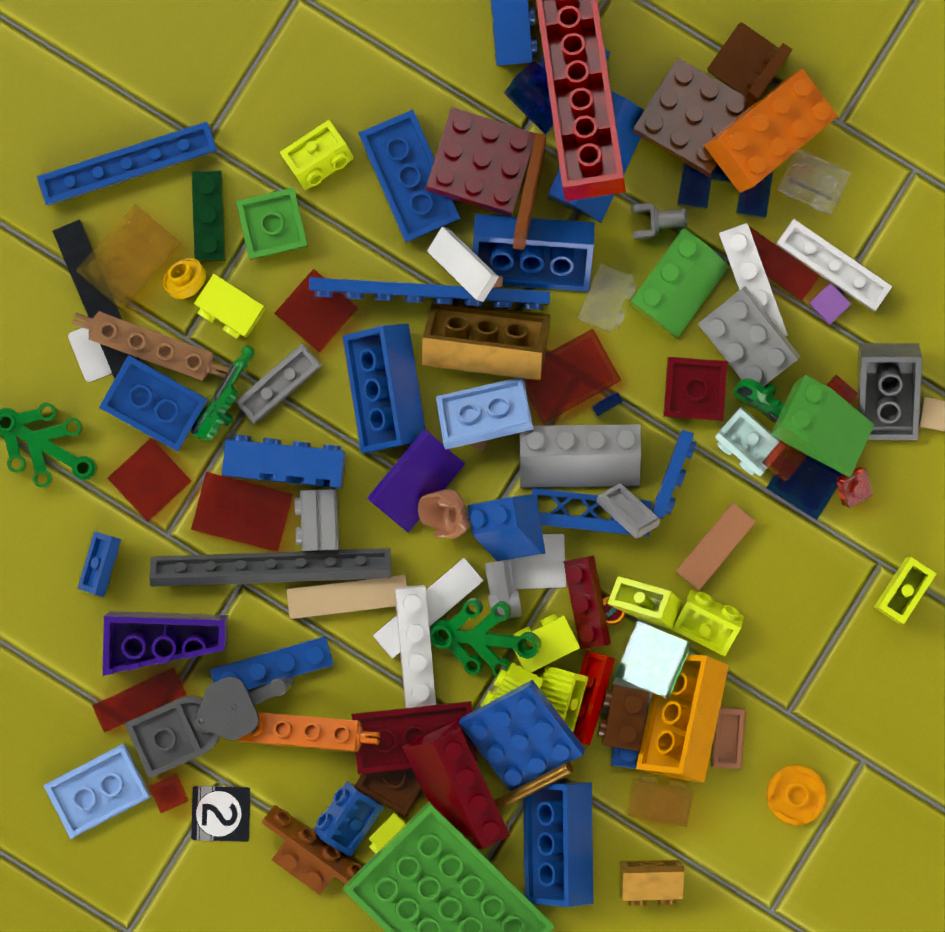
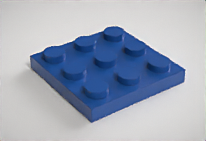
M533 680L461 717L459 721L460 727L510 792L566 762H571L581 757L585 751L583 745Z

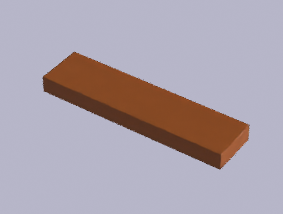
M535 133L514 231V249L523 250L526 246L545 156L547 137L544 134Z

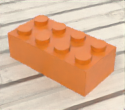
M802 68L787 76L704 146L739 193L758 184L837 118L838 115Z

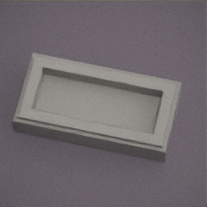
M621 483L599 494L597 497V503L636 539L659 526L660 518Z

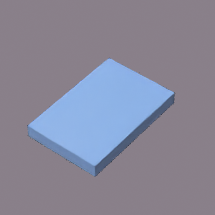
M523 378L509 379L436 396L445 450L533 430L526 385Z
M125 743L43 785L70 839L152 797Z

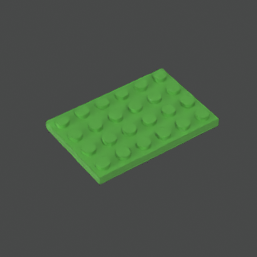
M430 802L342 887L386 932H551L555 928V925Z

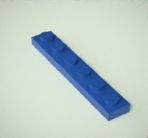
M206 121L39 175L37 180L45 204L50 206L217 152L209 124Z

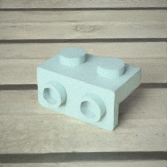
M742 406L715 436L718 440L717 445L722 451L728 455L733 453L741 460L739 464L746 472L751 475L756 473L760 477L786 448L782 441L771 436V432Z

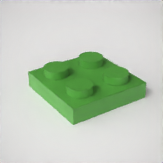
M294 187L236 201L250 260L308 247Z

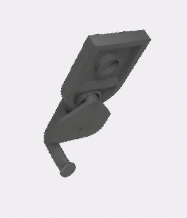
M229 676L210 684L205 691L204 697L185 696L125 723L148 777L152 778L210 751L218 743L220 737L236 740L253 732L259 723V716L254 705L275 695L282 696L294 686V679L291 676L275 678L271 683L248 693L241 679Z

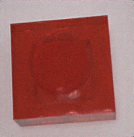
M858 467L854 469L850 477L842 475L836 478L841 503L848 508L873 496L868 472L865 468Z
M178 773L149 785L160 813L189 801Z

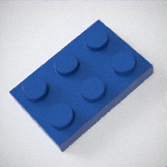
M128 355L99 408L170 448L179 451L208 399L133 356Z

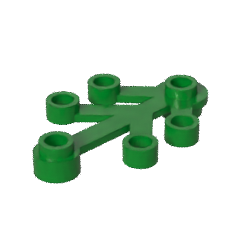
M43 403L38 409L17 413L11 408L0 409V436L5 439L9 455L7 467L10 471L20 473L25 470L27 465L25 458L20 455L17 441L18 436L27 441L35 471L33 482L36 486L46 488L52 483V475L47 471L42 451L71 467L74 476L80 480H90L96 475L97 464L92 458L87 456L76 457L49 441L66 435H79L83 429L80 420L69 418L64 424L32 431L23 425L40 419L44 421L55 419L57 409L53 404ZM49 406L53 412L50 417L45 418L42 410ZM5 417L11 419V426L9 428H3L1 425V421ZM75 421L78 424V430L71 433L68 430V425L70 422ZM15 458H19L22 461V466L19 469L12 467V461ZM86 462L89 470L82 474L79 472L78 467L81 463ZM41 473H45L48 477L45 484H40L37 480L38 475Z
M470 598L464 603L462 610L450 621L445 619L438 620L430 628L431 643L439 649H449L464 665L465 671L470 675H476L483 669V659L492 668V672L496 677L500 672L498 664L503 665L506 671L508 670L511 662L506 658H499L489 646L515 649L517 654L525 659L534 657L541 649L540 638L532 632H525L520 636L487 633L494 625L506 620L511 615V606L505 601L497 602L492 607L491 613L471 631L459 630V628L469 618H476L483 611V604L477 598ZM469 604L474 605L477 611H471ZM497 607L502 608L505 611V615L499 614ZM442 629L447 632L449 637H445L442 634ZM526 639L530 640L534 647H530L526 643ZM461 643L470 644L479 655H470ZM470 661H474L477 664V669L470 665Z

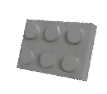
M746 286L698 323L741 380L746 378L753 379L764 386L801 357Z

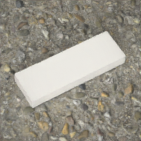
M441 227L427 250L478 301L484 302L499 278L449 228Z

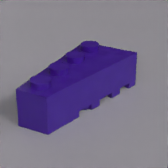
M109 611L104 616L103 676L139 669L144 666L163 664L182 658L224 651L228 646L229 615Z

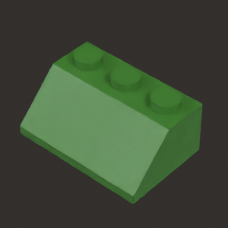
M683 228L632 298L629 305L678 339L730 266L706 243Z

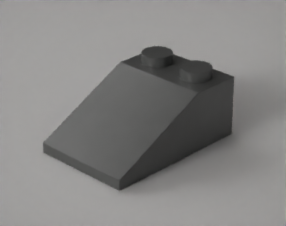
M859 343L858 411L875 424L868 440H918L922 353L919 343Z

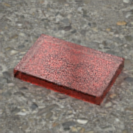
M593 328L545 354L541 380L524 379L527 396L543 424L622 381Z
M206 472L191 530L279 552L294 494Z

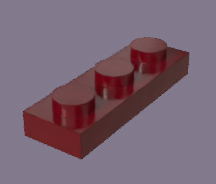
M594 555L563 561L580 650L611 644Z

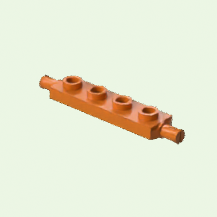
M257 712L259 716L257 728L253 732L238 738V741L243 743L358 752L361 743L379 745L380 740L377 738H380V732L363 731L361 722L357 720Z

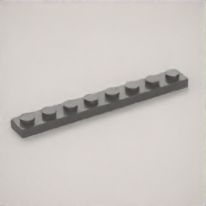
M391 548L151 557L149 580L150 586L156 587L391 578Z

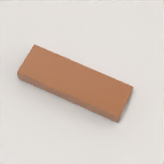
M732 503L675 572L699 591L756 521L736 504Z

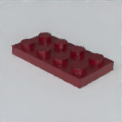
M466 701L351 714L352 720L361 722L363 731L380 732V738H377L380 740L379 745L361 743L358 752H355L357 774L412 769L402 746L455 721L459 725L461 717L473 712L472 702ZM460 727L475 761H478L476 746Z

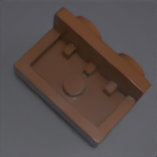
M616 684L611 685V690L606 689L603 700V707L607 708L606 719H600L597 737H602L601 743L603 745L635 751L640 750L650 691Z

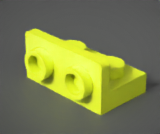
M327 120L280 151L281 156L304 190L318 185L324 178L336 170L344 168L354 159L347 144L330 120Z
M690 590L672 630L726 656L742 627L744 616L736 608L730 605H722L704 592Z

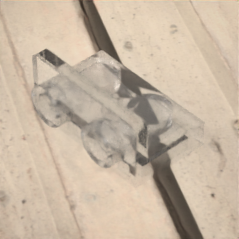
M798 149L791 158L778 186V191L790 198L802 201L818 211L832 214L840 200L851 172Z

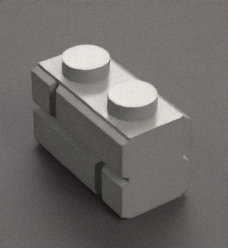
M337 490L300 491V497H295V515H301V527H296V545H302V551L339 550Z

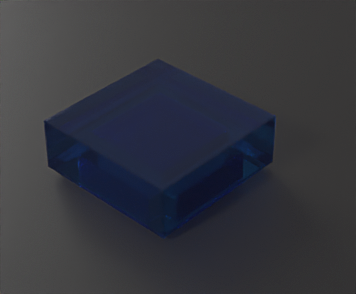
M615 392L593 405L591 411L598 418L621 404L623 400L619 393Z

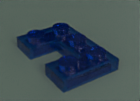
M683 163L677 205L706 210L711 181L730 184L732 182L718 164L711 176L708 177ZM773 171L754 187L739 193L736 209L737 215L766 218Z

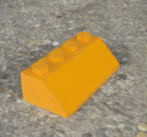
M660 653L636 765L637 770L679 780L705 783L729 665L704 655Z

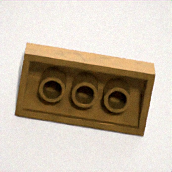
M432 300L422 338L423 366L541 380L550 315L483 306H465L459 303H452V305L434 304L435 300Z

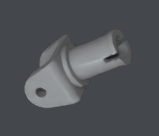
M651 203L631 206L632 213L650 212L652 230L633 232V239H654L659 236L661 229L687 227L686 208L659 211V208H656Z

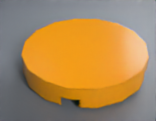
M801 765L785 766L777 771L770 779L766 791L767 803L773 814L784 823L792 825H803L818 818L824 810L827 800L825 784L820 775L809 767Z

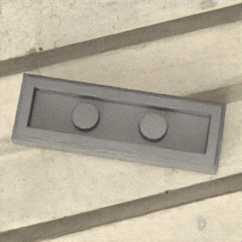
M302 343L238 398L235 403L255 425L317 372L322 365Z

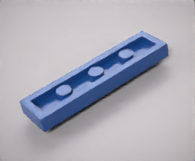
M324 636L210 669L214 683L223 678L234 676L241 679L247 690L269 684L275 678H282L284 676L294 677L332 666L334 662L327 638Z

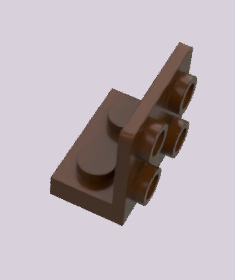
M740 22L708 66L707 71L730 88L756 103L793 49L784 43L778 48L750 27Z

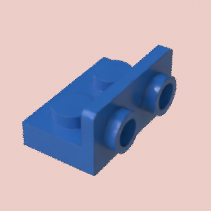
M347 781L343 787L337 790L333 802L327 811L319 816L314 831L324 842L351 857L384 809V806Z

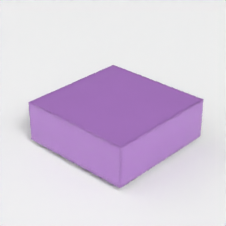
M830 283L808 305L830 325L851 303Z

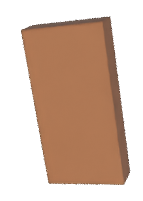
M720 707L712 744L711 767L742 769L746 709Z

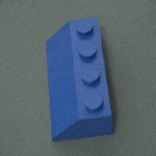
M611 91L624 175L641 139L633 134L632 131L644 110L626 97ZM559 169L547 199L602 223L615 194L566 202Z
M475 214L472 251L496 275L503 277V286L589 292L595 223L531 218L526 246L523 250L513 248L517 217Z
M409 324L382 325L344 335L343 342L361 453L411 446L425 429Z
M556 781L523 798L525 896L533 904L562 907L594 904L592 782Z

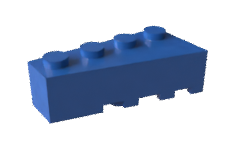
M491 0L496 65L533 63L532 56L538 55L536 37L531 38L530 25H535L534 7H528V0Z
M233 435V440H225L222 476L343 489L347 453L340 451L341 446L323 444V448L320 449L311 448V443L293 441V446L281 445V440L263 438V443L251 442V436Z

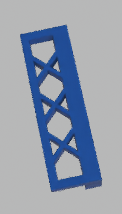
M532 488V494H536L537 498L538 495L550 496L558 505L550 513L539 512L541 525L631 535L613 517L609 520L600 519L593 511L599 505L597 502L590 507L585 501H597L598 495ZM556 497L568 499H566L563 503H560ZM571 499H580L588 510L580 516H570L563 506ZM640 500L651 510V501ZM559 509H561L562 512H563L565 515L554 514V513H555L556 511H558ZM590 512L594 516V518H588L584 516ZM647 532L646 534H644V535H642V536H643V537H649V532Z

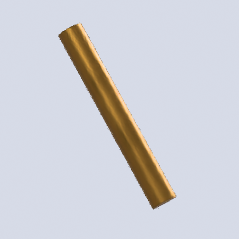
M566 762L495 800L496 806L502 810L573 773L572 765Z

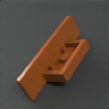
M274 805L262 820L263 825L285 840L272 858V861L319 895H321L334 876L346 884L363 867L338 849L324 842L312 829L304 826L277 805Z

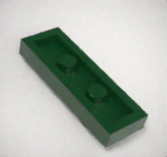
M222 171L191 172L195 259L199 262L226 261Z

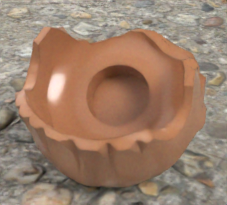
M444 489L422 496L418 502L419 518L423 525L433 527L436 530L434 537L455 539L463 535L469 528V512L458 492L452 489Z

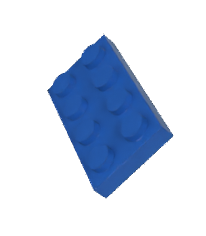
M410 110L358 133L405 243L460 220L451 198L425 191L435 159L414 110Z

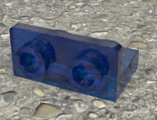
M533 61V63H530L515 76L504 94L546 135L554 127L547 74L536 61Z

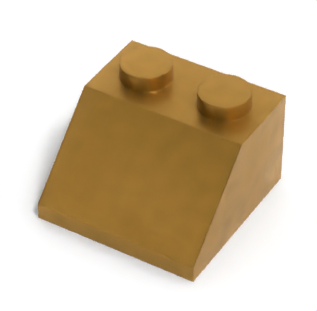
M680 860L620 861L622 901H628L629 906L646 905V900H658V905L676 904V899H683L684 865Z

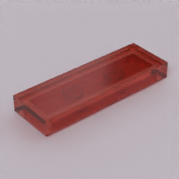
M749 226L767 278L799 301H802L820 276Z
M175 667L104 699L92 705L105 733L187 693Z

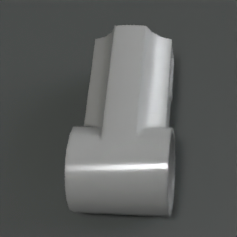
M511 559L485 563L487 582L490 589V595H488L490 610L497 602L505 601L511 606L512 610L511 615L507 619L522 617L518 590H515ZM497 607L499 614L505 615V611Z

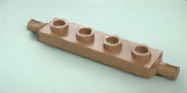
M100 311L94 318L84 316L78 312L74 316L85 321V323L73 319L72 324L88 329L89 340L202 381L208 373L224 379L227 374L216 371V369L228 373L229 367L214 363L213 352Z

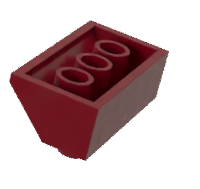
M457 721L402 746L427 801L443 814L477 849H484L510 836Z

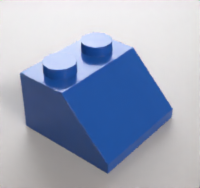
M536 494L514 496L468 505L472 535L496 561L546 553Z

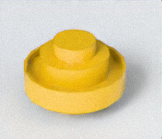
M194 258L180 260L166 272L163 286L171 297L185 299L199 292L206 280V270Z

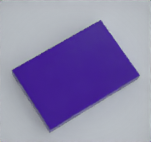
M424 429L367 499L409 533L420 519L418 502L421 497L444 490L465 463L449 449L445 450L444 445Z

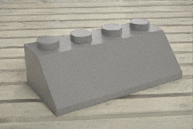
M641 424L533 426V430L519 433L520 488L615 486L619 483L623 486H640Z

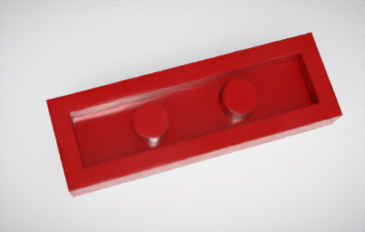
M589 650L585 652L579 673L588 676V681L573 732L580 743L586 745L591 744L615 662V658Z

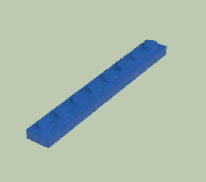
M313 277L309 279V291H315V297L333 298V292L345 293V299H363V294L375 295V300L393 301V296L405 297V302L423 303V298H435L434 304L452 305L454 299L465 300V306L482 307V301L476 300L463 286ZM492 288L484 301L494 302V307L512 308V303L524 304V309L542 310V305H548L550 302V292Z

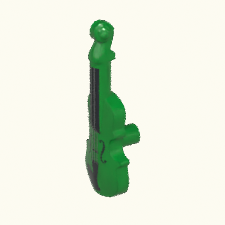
M249 345L243 347L242 355L234 360L233 365L221 385L215 390L207 407L200 413L193 424L191 434L199 440H211L217 434L221 424L228 426L232 422L233 416L226 411L237 397V390L234 384L242 371L248 368L247 362L255 354L253 347Z
M746 378L739 381L733 390V395L736 399L749 407L755 408L774 423H776L784 407V403L781 400L773 398L777 389L772 384H766L763 387L759 382Z

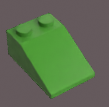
M804 375L793 385L770 435L850 477L875 424L833 389Z

